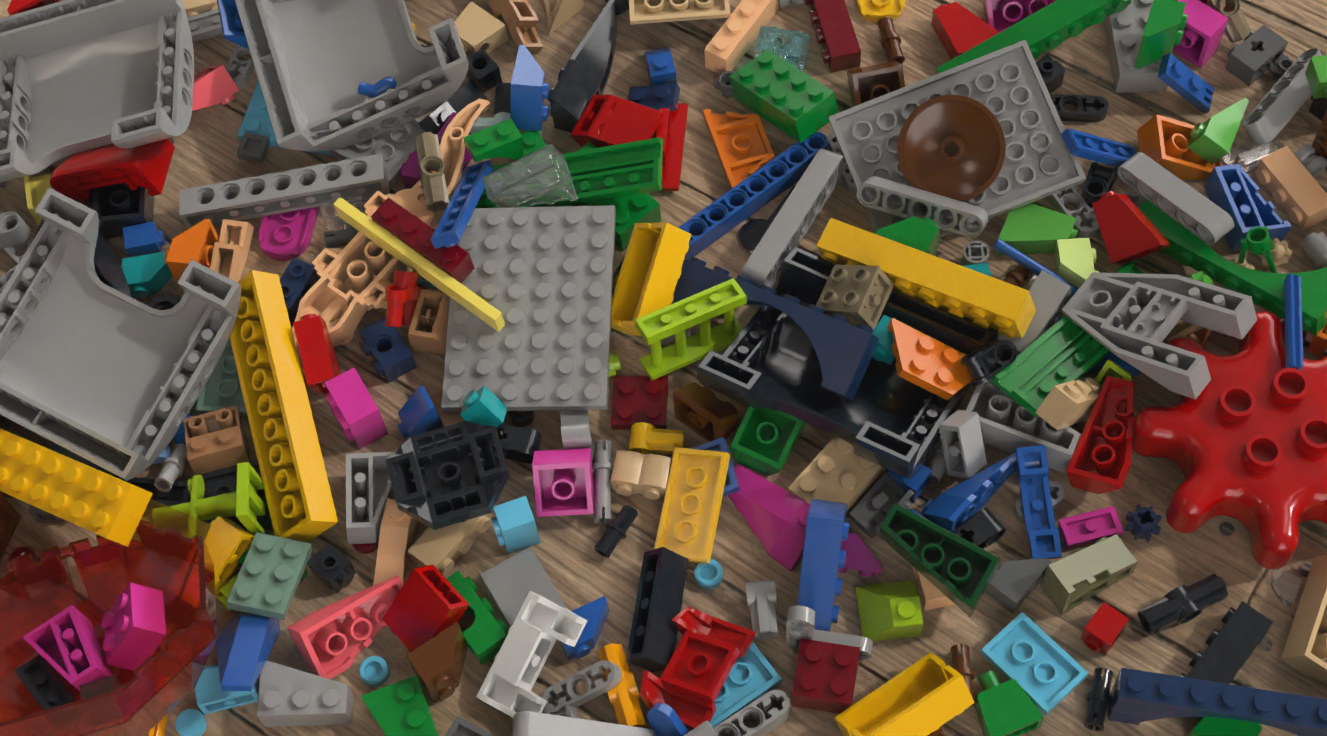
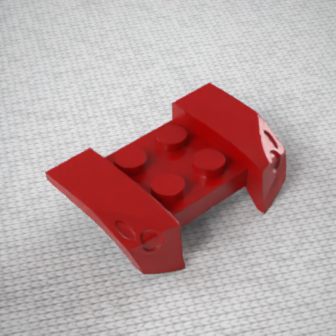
M688 606L672 619V622L683 635L660 679L647 670L643 671L640 695L649 709L656 703L667 704L676 712L685 727L693 730L706 720L711 721L717 709L714 701L737 658H744L756 633Z

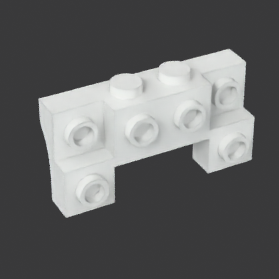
M529 591L476 697L512 718L514 714L521 711L542 713L547 700L532 692L531 689L556 640L558 639L567 645L575 647L588 620L537 593Z

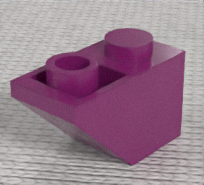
M849 531L848 539L842 540L841 550L846 551L844 568H839L838 573H847V569L859 570L858 575L865 577H875L876 573L882 574V563L860 534Z

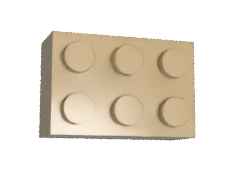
M834 436L788 487V492L810 505L812 499L847 503L846 520L848 513L885 473L886 468L857 456L854 453V447L850 443Z

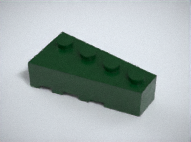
M895 502L880 526V537L964 613L969 617L972 616L998 569L999 557Z

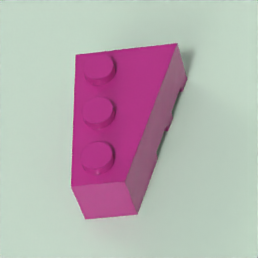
M73 605L22 637L66 680L90 700L115 684L91 621Z

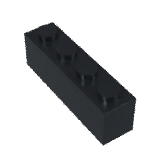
M665 547L644 552L626 657L627 662L649 672L665 670L674 653L678 628L672 622V619L681 611L685 580L687 578L689 559Z
M1243 601L1237 609L1230 607L1221 620L1225 623L1221 631L1213 630L1205 642L1209 645L1204 654L1198 651L1189 663V666L1193 669L1188 675L1182 673L1179 677L1230 684L1266 635L1273 621Z

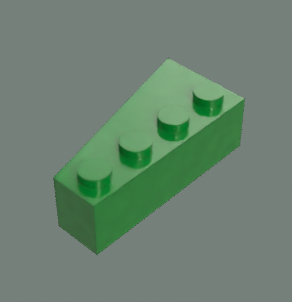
M417 675L360 696L385 736H439L426 695Z

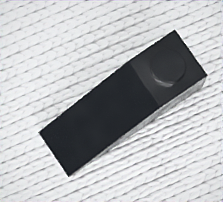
M470 79L418 124L425 132L437 134L452 112L458 113L468 104L478 99L486 100L487 97L476 83Z

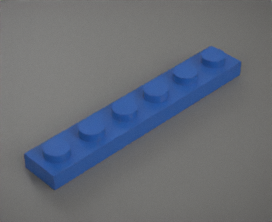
M490 160L466 167L430 239L435 249L443 246L449 248L460 242L494 169Z

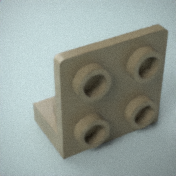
M835 265L816 306L824 309V313L852 315L858 323L868 326L874 331L894 284L879 266Z

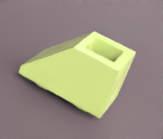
M1090 238L1057 240L1054 259L1058 276L1080 288L1092 272L1099 273V271L1094 269L1096 250L1091 248Z

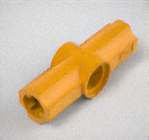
M612 643L603 646V648L598 650L600 661L607 660L615 663L620 667L622 673L620 683L615 688L607 691L610 704L614 706L618 724L646 728L638 700L640 698L633 672L629 670L622 644ZM605 669L606 674L604 676L605 679L608 680L607 675L611 673V671Z

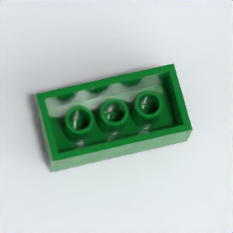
M769 49L729 76L736 100L799 143H802L829 123V116L839 113L835 93Z
M588 142L578 151L594 149L597 147L593 143ZM647 192L571 204L572 206L615 205V245L622 252L628 248L635 223L652 224L661 221L660 204Z

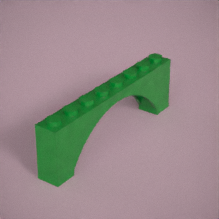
M1148 200L1139 208L1170 243L1169 247L1158 252L1167 254L1178 260L1183 266H1189L1198 272L1204 270L1206 275L1222 284L1225 288L1251 296L1253 304L1260 305L1274 313L1277 317L1284 319V280L1288 274L1299 275L1301 278L1303 331H1308L1316 336L1327 324V267L1308 272L1284 274L1267 273L1245 268L1217 254L1202 239Z

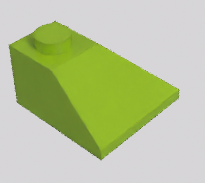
M913 580L855 586L862 637L869 638L874 642L922 636L924 623L919 595Z

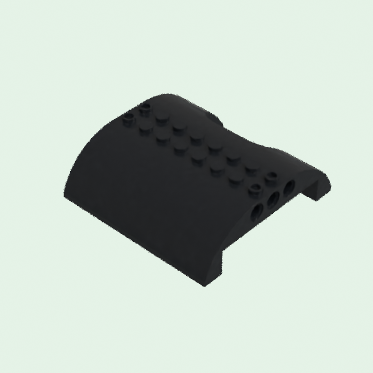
M794 247L783 260L779 283L775 288V295L784 298L785 294L799 299V305L808 308L810 303L816 306L831 271L837 264ZM892 289L879 318V321L883 315L894 318L964 354H968L990 341L993 331L895 289ZM766 306L759 308L723 355L710 351L697 368V377L702 385L752 408L777 410L840 437L854 447V453L857 456L908 479L913 478L919 472L940 440L939 424L958 410L971 384L970 382L966 387L960 389L956 395L947 401L899 377L895 365L896 358L891 365L871 358L852 401L820 386L823 381L820 363L815 349L805 332L790 316Z

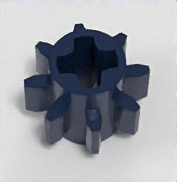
M1138 504L1135 513L1128 511L1125 519L1129 523H1127L1125 531H1131L1135 541L1139 538L1149 542L1152 533L1155 535L1159 534L1161 527L1157 524L1162 516L1155 514L1153 506L1141 508Z

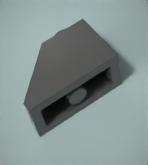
M1048 558L1005 561L995 572L985 593L1014 614L1044 578L1047 566L1052 561Z

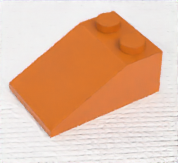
M1156 114L1137 130L1139 151L1181 180H1207L1214 167L1224 166L1223 158L1211 165L1188 148L1192 137L1190 132L1195 125Z

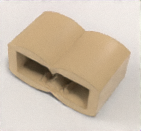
M617 451L610 479L612 490L623 496L640 493L651 500L665 497L672 458L656 454L644 455L633 451Z

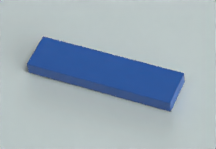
M1068 128L1061 133L1070 154L1080 158L1119 167L1136 154L1134 147L1128 144Z

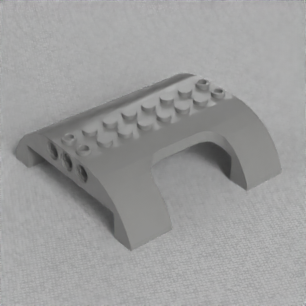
M64 0L0 18V183L39 173L55 161L71 154L112 143L120 148L130 149L179 136L187 130L193 108L194 50L191 30L182 0Z
M235 0L277 143L280 147L286 149L325 151L348 147L374 138L419 118L443 104L460 88L468 72L469 63L454 20L449 18L429 27L434 45L422 47L417 41L404 0ZM387 76H391L396 80L395 89H387L386 93L371 98L358 94L360 82L374 85Z
M48 188L35 209V212L45 222L0 293V415L127 481L142 473L164 451L181 427L183 419L187 417L207 383L231 335L239 309L241 285L191 259L177 283L185 293L180 302L171 309H154L100 281L95 272L94 253L98 237V213Z

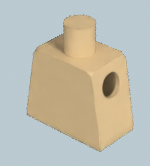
M472 1L455 20L460 40L467 55L475 53L482 48L489 54L508 41L506 25Z

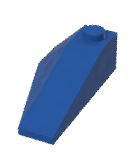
M1016 452L941 493L935 501L930 499L922 509L923 517L954 533L959 526L980 511L1016 471Z
M239 611L223 626L215 640L221 691H252L280 634L279 619Z

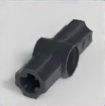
M1214 573L1188 587L1186 585L1176 587L1168 592L1162 600L1138 611L1137 615L1140 624L1145 632L1153 635L1177 622L1179 624L1186 623L1197 617L1203 609L1227 598L1226 585L1221 577Z

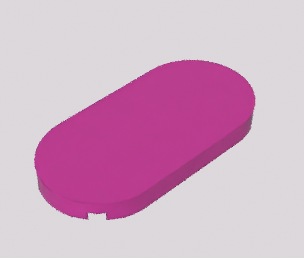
M320 206L263 216L258 232V241L265 255L274 260L287 261L303 254L311 242Z

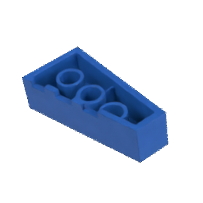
M812 499L807 516L797 606L813 609L816 613L815 629L830 632L831 624H837L839 606L834 605L835 595L841 596L843 578H838L839 568H844L846 551L841 550L842 540L848 539L850 523L845 522L847 503Z

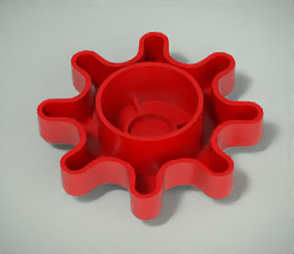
M1259 311L1256 312L1257 321L1243 339H1239V352L1234 355H1214L1190 337L1179 336L1168 343V345L1205 356L1211 380L1196 400L1179 394L1182 403L1177 406H1153L1139 411L1134 418L1132 426V449L1142 456L1170 459L1180 467L1184 474L1185 481L1174 491L1166 509V520L1171 528L1182 533H1192L1215 516L1224 515L1235 518L1242 522L1249 530L1252 554L1256 562L1264 568L1274 570L1284 567L1296 550L1299 542L1298 524L1310 520L1322 521L1327 524V356L1319 360L1303 358L1304 366L1301 368V371L1295 368H1286L1285 342L1280 318L1272 312Z

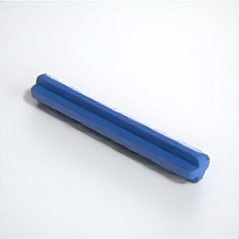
M1288 274L1284 280L1286 368H1295L1301 371V368L1304 366L1301 278L1299 275Z

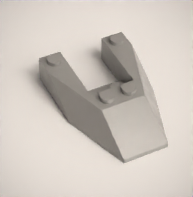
M1092 272L1062 309L1065 316L1116 356L1168 390L1195 400L1211 380L1205 356L1162 343V341L1179 320L1239 339H1243L1257 321L1251 296L1173 274Z

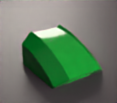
M749 406L731 443L730 451L738 463L766 476L779 473L793 451L807 422L777 410L752 408Z

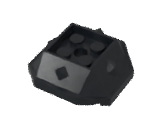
M462 421L412 436L399 447L395 454L392 453L386 459L398 509L434 530L459 522L464 523L466 520L491 513L510 477L496 427L490 425L483 426L468 421Z

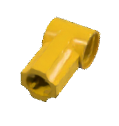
M634 423L631 426L628 451L644 455H673L674 447L684 448L685 431L656 429L649 423Z

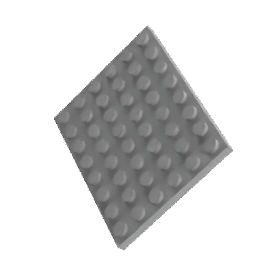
M1026 40L829 116V121L857 190L868 177L872 176L911 186L905 178L898 160L897 147L901 129L909 115L918 106L932 98L943 95H961L979 101L992 111L1002 126L1006 140V156L999 176L986 191L972 199L962 201L983 208L988 214V219L1086 182L1085 174L1077 156L1070 154L1061 136V133L1065 131ZM866 187L870 195H877L872 187ZM892 194L893 201L901 204V198L896 194ZM917 202L920 210L928 211L924 203ZM864 206L874 233H876L877 229L906 219ZM942 211L945 217L949 219L954 218L951 211ZM968 218L971 225L979 223L975 218ZM939 228L940 238L953 233Z
M615 205L474 209L457 245L470 254L475 269L461 284L502 313L505 326L500 332L496 331L450 297L441 406L443 411H461L464 405L462 402L464 397L472 390L478 391L484 385L507 407V411L608 409L616 223Z

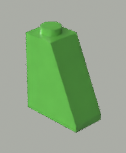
M1029 203L1009 211L998 238L1023 254L1054 253L1058 239H1075L1077 237L1078 229L1074 228L1076 218ZM998 250L995 251V254L1004 255Z

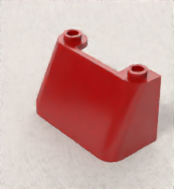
M167 138L130 149L120 148L112 143L75 153L52 172L50 185L55 191L83 205H86L90 189L124 182L131 190H137V186L148 189L149 196L161 195L175 146Z

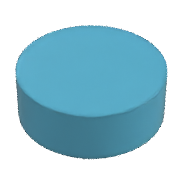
M710 559V564L698 563L694 569L695 581L703 589L716 588L723 579L721 565L713 559Z
M370 656L361 663L359 675L367 686L378 687L388 680L390 669L383 658Z
M187 709L178 715L175 728L180 736H202L207 728V720L199 710Z

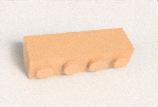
M742 0L730 15L731 17L726 20L704 49L705 68L719 75L725 71H732L778 11L779 0Z

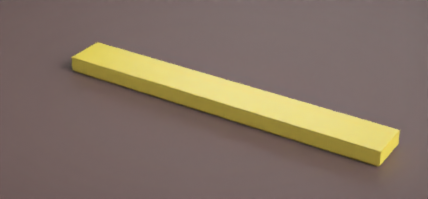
M339 198L333 204L341 219L410 269L417 272L496 331L500 332L505 326L502 313L343 198Z

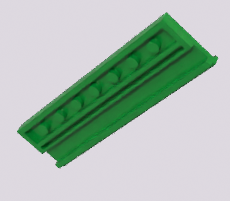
M658 137L494 165V169L475 208L559 207L563 204L571 205L662 190L664 140Z
M1133 260L1128 261L1115 272L1144 274L1135 267L1136 262ZM1064 315L1017 355L1016 360L1012 364L996 373L991 378L990 383L998 386L1036 418L1038 414L1035 412L1055 385L1082 378L1111 351Z

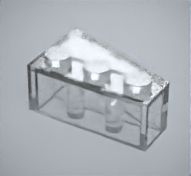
M553 144L545 146L482 177L488 199L498 208L532 207L534 204L546 203L547 205L555 204V201L565 199L570 201L578 200L566 159Z

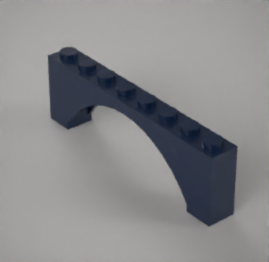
M693 256L691 260L684 258L681 275L673 294L672 304L732 279V277L728 276L730 272L718 266H714L713 270L705 267V261ZM738 275L735 281L747 296V304L744 305L766 306L790 316L802 328L815 349L823 377L820 386L853 401L880 340L872 334L873 329L858 323L857 327L847 324L849 319L833 313V316L829 317L824 315V309L809 303L808 308L799 305V299L791 295L785 294L784 298L775 295V289L763 284L760 288L752 286V280Z
M1121 668L1110 694L1111 704L1109 706L1108 718L1110 721L1139 725L1141 722L1163 718L1216 717L1268 725L1299 736H1327V699L1128 668Z

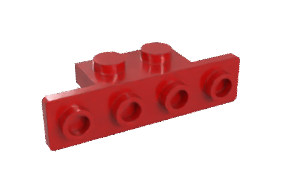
M678 103L677 109L672 112L667 108H659V111L663 112L664 116L654 134H656V138L661 137L664 140L662 160L663 191H679L688 115L687 103Z

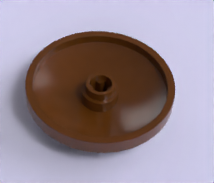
M961 95L938 96L918 106L905 121L898 139L897 153L899 165L912 187L958 201H966L986 191L999 176L1006 156L1005 135L996 116L979 101Z

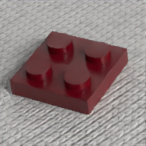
M614 376L611 416L612 430H631V426L634 423L640 422L649 423L656 429H667L668 376H661L654 380H651L649 376Z

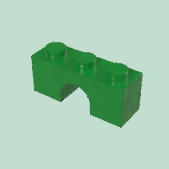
M458 570L446 579L469 603L463 614L472 615L475 617L472 626L462 632L470 651L478 662L483 665L500 651L508 635V628L501 619L496 621L491 615L494 610L487 599L484 597L480 600L475 592L478 588L469 576L464 578Z

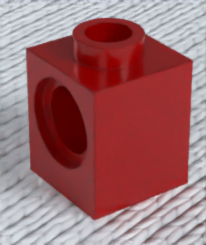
M1103 602L1084 628L1080 639L1084 641V644L1090 650L1097 653L1100 652L1106 656L1125 630L1129 618Z

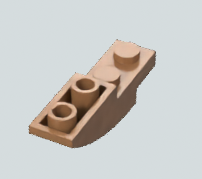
M488 0L495 18L504 19L517 49H519V45H525L530 53H539L544 47L534 27L539 22V19L528 0Z

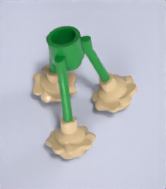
M1258 226L1251 228L1246 234L1247 238L1241 240L1239 257L1229 260L1239 266L1254 270V265L1248 264L1245 259L1247 249H1249L1262 259V265L1264 267L1268 266L1270 273H1277L1276 268L1288 263L1287 257L1292 255V251L1288 248L1287 241L1283 240L1280 242L1278 238L1272 240L1268 227Z

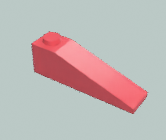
M223 64L210 65L194 76L192 111L219 103L225 105L235 98L234 93L239 91V88Z
M398 575L319 609L287 627L299 654L315 675L332 679L347 670L355 662L353 659L364 647L367 648L373 642L372 638L383 626H387L382 618L403 587Z

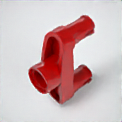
M394 271L393 284L388 285L385 289V301H387L385 326L402 327V325H411L422 289L417 286V272Z

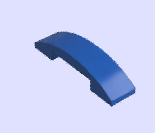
M1045 445L1016 448L1020 499L1031 558H1062L1059 532L1055 526L1049 487V468Z

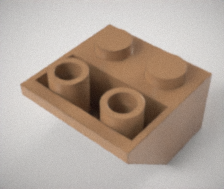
M421 289L408 331L411 351L445 356L450 297L444 292Z
M237 405L183 419L187 457L195 475L236 466L237 463L251 462L249 445Z

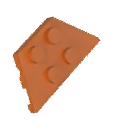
M711 109L703 110L704 120L730 189L774 159L773 150L759 115H741L737 112L726 111V115L711 113Z
M894 318L888 323L887 329L892 332L894 339L891 347L896 358L895 365L899 377L947 401L971 382L972 377L966 366L960 363V359L966 354Z

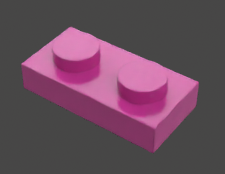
M1114 506L1059 519L1058 527L1067 550L1095 543L1103 537L1109 538L1115 534L1122 536L1124 532Z

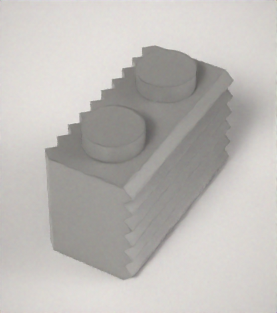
M957 410L939 424L938 428L940 429L939 433L941 434L940 438L942 439L941 443L944 449L942 453L945 455L943 458L946 460L944 463L947 465L945 468L948 470L946 472L948 475L971 478L984 465H987L977 412Z

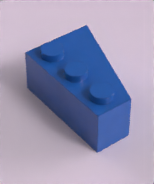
M1239 164L1213 168L1203 186L1209 200L1226 211L1234 221V228L1225 234L1231 251L1241 250V240L1247 238L1246 234L1251 228L1258 226L1268 227L1271 239L1278 238L1281 242L1292 227L1287 220L1282 221L1274 211L1276 207L1271 201L1266 202L1259 194L1258 190L1260 188Z

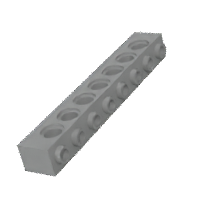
M377 154L300 169L295 168L283 172L268 173L250 178H241L228 182H218L206 186L191 187L179 190V216L188 230L204 219H210L213 225L222 224L223 219L241 221L334 204L339 198H343L345 201L372 197L376 191H380L385 195L390 193L388 167L383 155Z

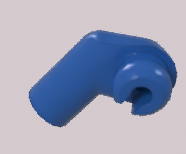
M387 76L374 85L360 82L358 94L371 98L386 93L387 89H395L396 80L391 76Z

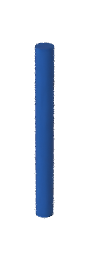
M998 238L995 242L994 249L1039 276L1043 270L1071 286L1072 297L1079 289Z

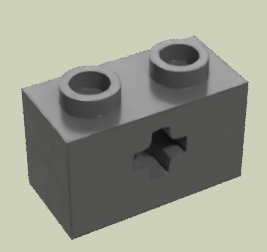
M1265 25L1261 26L1257 31L1252 30L1240 46L1235 45L1227 55L1229 59L1226 70L1248 86L1252 85L1268 71L1270 64L1276 63L1280 55H1284L1288 41Z

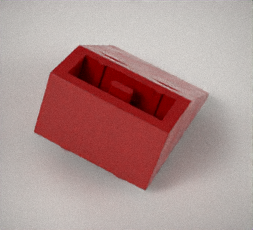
M593 95L570 136L581 147L591 142L597 148L651 139L664 113L614 95Z

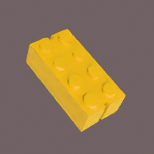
M667 222L652 224L635 223L612 297L611 328L629 336H641L636 328L635 319L672 304L673 294L681 275L682 264L685 254L688 252L692 234Z
M930 652L834 718L843 736H927L931 732L938 730L940 726L956 715L961 714L966 708L974 704V700L963 675L951 666H946L943 660Z

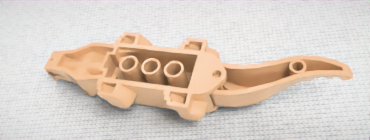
M478 99L468 104L456 114L442 136L440 152L444 162V175L449 201L463 175L466 147L463 137L468 136L472 125L478 120L479 115L487 111L491 103L487 100ZM420 180L412 188L403 189L395 194L389 193L384 195L380 191H376L364 205L366 215L371 218L372 214L389 197L434 229H436L445 211L444 209L443 212L433 213L426 209L423 186ZM358 232L344 249L325 248L314 259L312 264L315 266L314 269L320 279L300 300L295 322L300 321V317L307 314L320 315L326 322L333 347L347 345L352 340L354 331L365 314L366 309L369 311L373 308H387L385 289L388 285L393 284L394 271H414L361 232ZM293 325V327H292L291 329H292V333H293V336H294V342H295V346H296L298 358H299V361H300V366H301V370H302V375H304V374H305V373H304V368H303V364H302V360H301V355H300V351H299V347H298V342H297V338H296V334H295V329H294V325Z

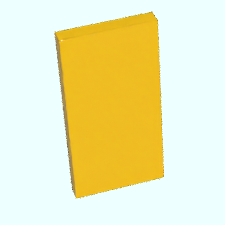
M674 447L654 549L665 547L689 559L688 562L710 564L730 460L728 452Z

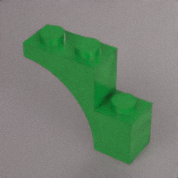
M511 118L463 137L464 144L475 162L494 157H506L516 161H523L548 156L547 145L539 132L529 130L520 134Z

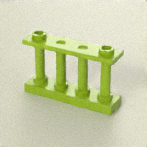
M734 278L635 319L637 330L647 345H650L651 354L639 358V362L651 380L701 360L710 351L717 353L731 345L743 330V327L735 318L734 309L747 304V296ZM724 314V323L710 328V319ZM699 324L700 333L686 338L685 329ZM675 334V344L662 349L661 340Z

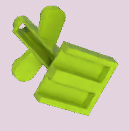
M249 462L237 463V491L203 499L205 491L203 477L201 474L194 475L192 479L188 480V491L191 495L190 502L155 509V523L164 527L190 523V531L186 532V543L189 548L193 547V549L203 540L202 521L216 519L217 516L229 517L236 515L252 535L255 536L256 532L265 534V530L257 522V516L265 515V503L257 495L258 490L264 489L263 481Z

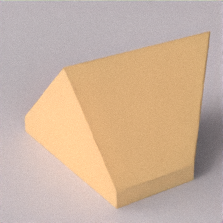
M542 0L548 35L583 9V0Z

